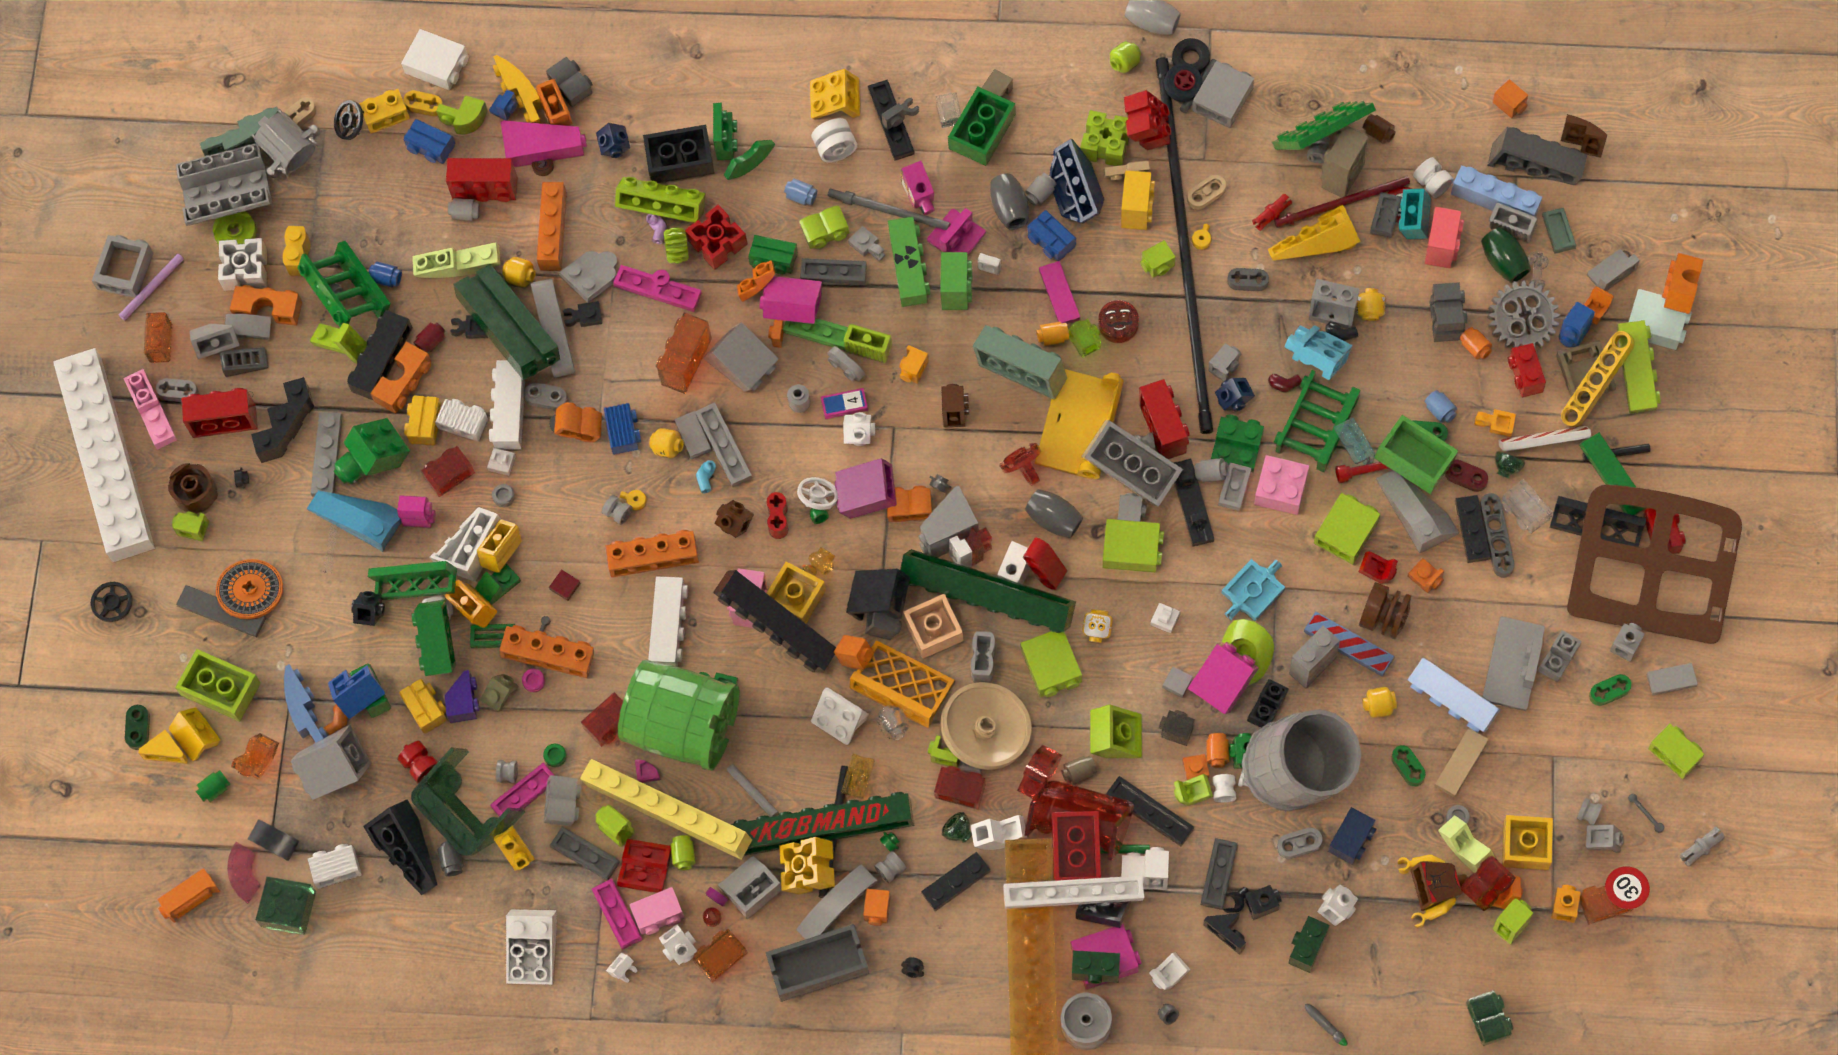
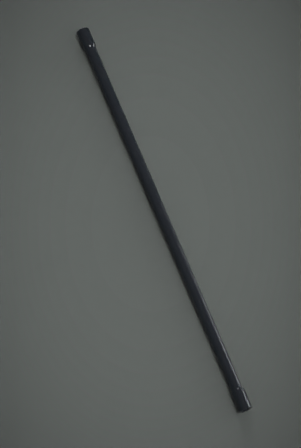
M1161 57L1156 59L1155 62L1161 101L1169 108V116L1166 123L1171 128V135H1169L1170 144L1167 145L1199 409V427L1201 434H1210L1213 432V424L1209 408L1172 98L1167 94L1164 87V79L1169 71L1168 58Z

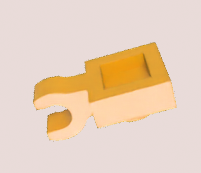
M1494 409L1492 415L1478 411L1474 425L1481 427L1490 426V433L1511 437L1516 414Z

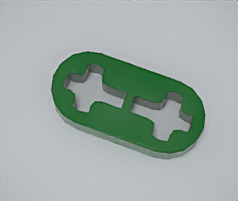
M1619 674L1595 684L1589 693L1590 701L1597 706H1603L1626 696L1631 689V680L1626 675ZM1617 681H1619L1621 684H1626L1624 690H1622L1621 688H1616L1613 690L1612 688H1614L1617 685ZM1597 690H1599L1600 693H1603L1608 690V692L1605 693L1603 699H1601L1600 696H1595Z
M1405 745L1397 746L1391 756L1394 766L1408 785L1415 787L1421 785L1426 776L1425 769L1409 747ZM1398 752L1407 754L1406 761L1408 764L1403 759H1397ZM1410 767H1411V769L1413 770V772H1415V773L1419 772V773H1420V774H1419V777H1418V778H1419L1418 780H1417L1415 777L1412 778V779L1410 778V776H1411V770L1409 769Z

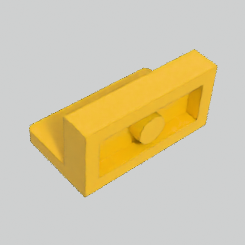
M197 707L179 711L169 726V731L192 761H196L203 750L215 747L221 741Z

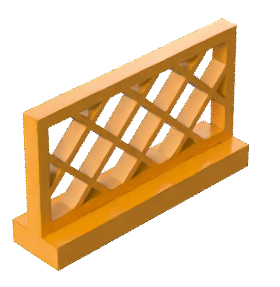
M876 640L871 647L874 652L871 658L872 662H868L865 669L874 667L877 675L867 677L862 674L864 670L857 669L850 677V689L929 728L933 722V717L954 685L955 680ZM877 649L886 652L888 658L876 661L874 654ZM902 660L906 663L907 668L895 671L893 662ZM890 663L892 672L880 674L878 665ZM921 670L926 673L927 678L915 681L913 672ZM909 673L912 682L900 684L897 676ZM894 677L896 686L887 687L883 685L882 679ZM941 680L947 683L944 689L935 691L932 682ZM929 683L932 692L919 694L917 686ZM914 687L916 696L906 697L903 695L902 689ZM933 697L935 705L930 709L923 705L921 699Z

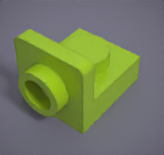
M936 735L935 741H931L928 748V754H931V762L957 769L960 760L949 748L940 749L942 743L941 736Z

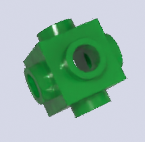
M1251 733L1238 734V737L1234 738L1232 744H1229L1230 758L1233 757L1234 769L1242 768L1243 754L1246 753V747L1252 736Z

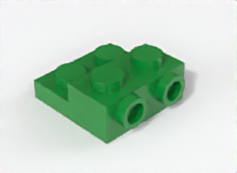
M722 102L713 103V143L717 161L732 160L734 152H738V140L734 139V133H738V122L733 119L732 112L723 110Z
M1229 414L1226 417H1221L1211 459L1223 458L1228 465L1234 463L1251 468V472L1254 473L1264 426H1261L1259 421L1249 419L1247 422L1239 421V418L1235 415Z

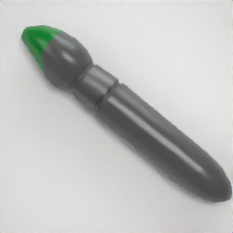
M1305 1004L1307 1013L1327 1033L1333 1036L1335 1042L1342 1046L1348 1045L1342 1032L1337 1031L1314 1006Z

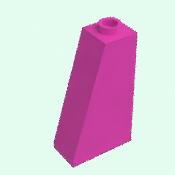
M500 121L506 158H512L514 167L531 165L532 162L546 159L555 161L584 156L583 147H587L585 134L581 135L579 127Z

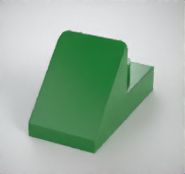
M506 563L498 573L494 572L490 575L486 571L475 589L493 605L520 583L521 580Z

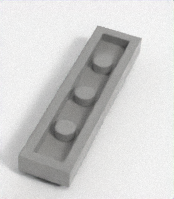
M715 402L695 411L732 488L752 479V475Z
M319 412L311 484L312 497L316 495L318 490L330 493L335 492L336 474L334 473V464L338 460L342 425L341 413Z

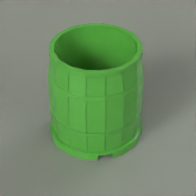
M643 660L636 668L624 697L618 723V737L620 741L642 748V750L680 762L701 765L702 769L713 771L719 764L729 742V739L724 737L728 725L734 726L739 705L740 689L732 682L725 684L712 679V677L675 667L674 665Z

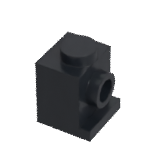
M1271 885L1251 893H1245L1244 897L1253 920L1278 911L1279 903L1282 902L1278 890H1273ZM1266 896L1269 901L1264 903L1260 898Z

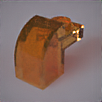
M261 733L251 737L245 753L234 758L231 767L238 770V773L243 776H252L259 779L273 761L279 742Z

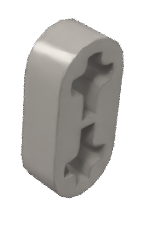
M166 378L160 380L156 385L159 397L166 401L182 402L181 398L188 397L183 392L187 391L188 388L192 390L188 395L199 394L196 385L189 380ZM169 386L171 390H167V393H164L162 389H166Z

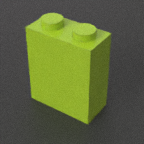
M1341 493L1316 533L1314 544L1353 565L1377 526L1380 513L1373 506L1361 504L1354 496Z
M1107 519L1103 568L1156 573V567L1161 565L1162 552H1158V544L1163 545L1164 531H1160V523Z
M1051 631L1020 643L1022 655L1040 698L1043 696L1047 698L1052 697L1058 691L1065 688L1067 690L1074 689L1082 682L1081 671L1065 632L1056 633Z

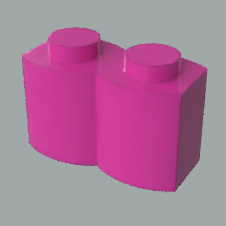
M399 496L397 512L402 525L405 527L431 528V524L435 523L436 511L432 510V502H429L427 497Z

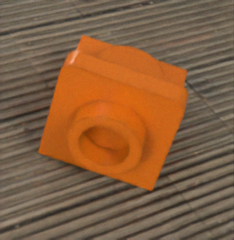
M1422 558L1408 573V577L1429 593L1432 588L1436 590L1443 583L1444 570L1442 568L1437 570Z

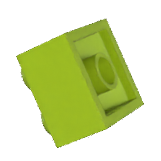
M1111 704L1090 710V754L1104 758H1142V714Z

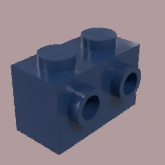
M1351 807L1329 845L1328 852L1353 865L1356 859L1360 861L1366 850L1363 845L1366 840H1372L1377 830L1374 828L1376 820Z

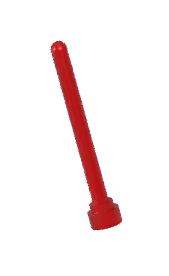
M1381 462L1351 468L1344 464L1336 466L1335 473L1340 484L1348 482L1349 479H1352V476L1390 468Z

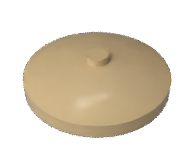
M979 682L960 688L950 697L942 712L941 731L946 745L959 760L975 768L993 770L1012 764L1022 755L1030 740L1031 720L1025 705L1013 692L997 684Z

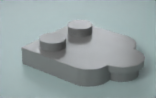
M595 251L586 252L560 271V277L589 303L613 285L616 277L617 257L608 251L600 254Z

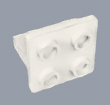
M826 687L822 692L811 722L848 745L855 730L867 720L869 714L843 698L840 694Z

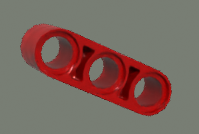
M1035 537L1023 555V559L1044 586L1051 590H1056L1068 571L1052 547L1044 540Z

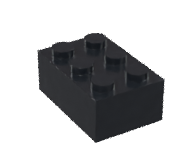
M706 124L643 135L651 181L662 183L715 174Z

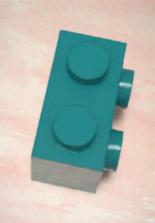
M1403 189V197L1400 203L1401 219L1399 220V231L1402 232L1406 239H1428L1431 197L1425 189Z

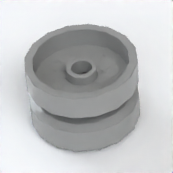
M1080 993L1068 999L1062 1008L1060 1016L1062 1035L1070 1045L1086 1051L1096 1049L1106 1042L1112 1028L1111 1009L1104 999L1096 994Z

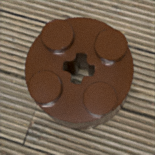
M182 464L175 468L169 477L168 491L177 506L185 512H193L195 514L208 509L218 497L215 481L208 470L200 464Z

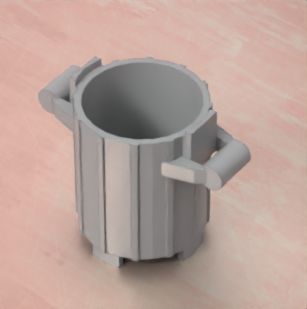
M280 109L277 110L279 113L269 119L264 116L258 122L261 127L256 135H251L255 142L275 161L271 167L267 168V173L273 178L278 177L281 172L289 176L288 173L299 169L313 155L316 146H319L314 139L321 134V130L316 125H311L304 132Z

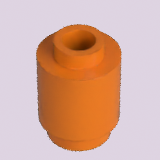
M1470 327L1460 336L1462 345L1475 359H1485L1492 352V343L1478 329Z
M1224 733L1209 734L1206 741L1207 763L1211 764L1213 768H1223L1225 764L1230 762L1229 740Z

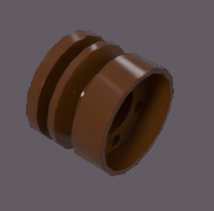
M1375 582L1363 610L1359 626L1373 631L1377 624L1381 623L1383 624L1381 634L1385 635L1388 627H1392L1390 638L1396 639L1408 618L1412 595L1406 594L1403 601L1399 602L1401 591H1397L1392 599L1388 598L1389 587Z

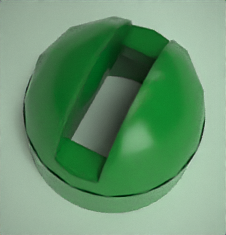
M810 509V518L814 524L823 523L829 517L826 509Z

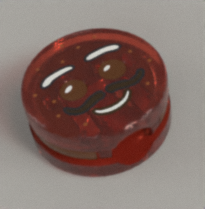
M1123 300L1108 302L1099 313V331L1106 340L1113 343H1124L1131 340L1136 335L1139 327V315L1136 308Z

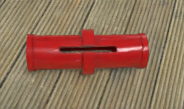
M1282 194L1273 204H1268L1265 210L1252 220L1253 225L1258 223L1255 228L1262 231L1272 220L1278 219L1280 213L1292 205L1291 199L1286 201L1290 197Z

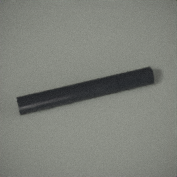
M1648 443L1613 448L1611 450L1616 457L1648 453L1650 452V445ZM1583 453V461H1589L1585 453Z

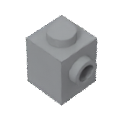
M1134 493L1120 495L1118 520L1141 522V518H1145L1146 504H1142V496Z

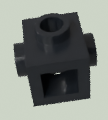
M372 591L360 592L351 605L353 623L375 626L379 618L384 616L385 603H382V595L375 594Z

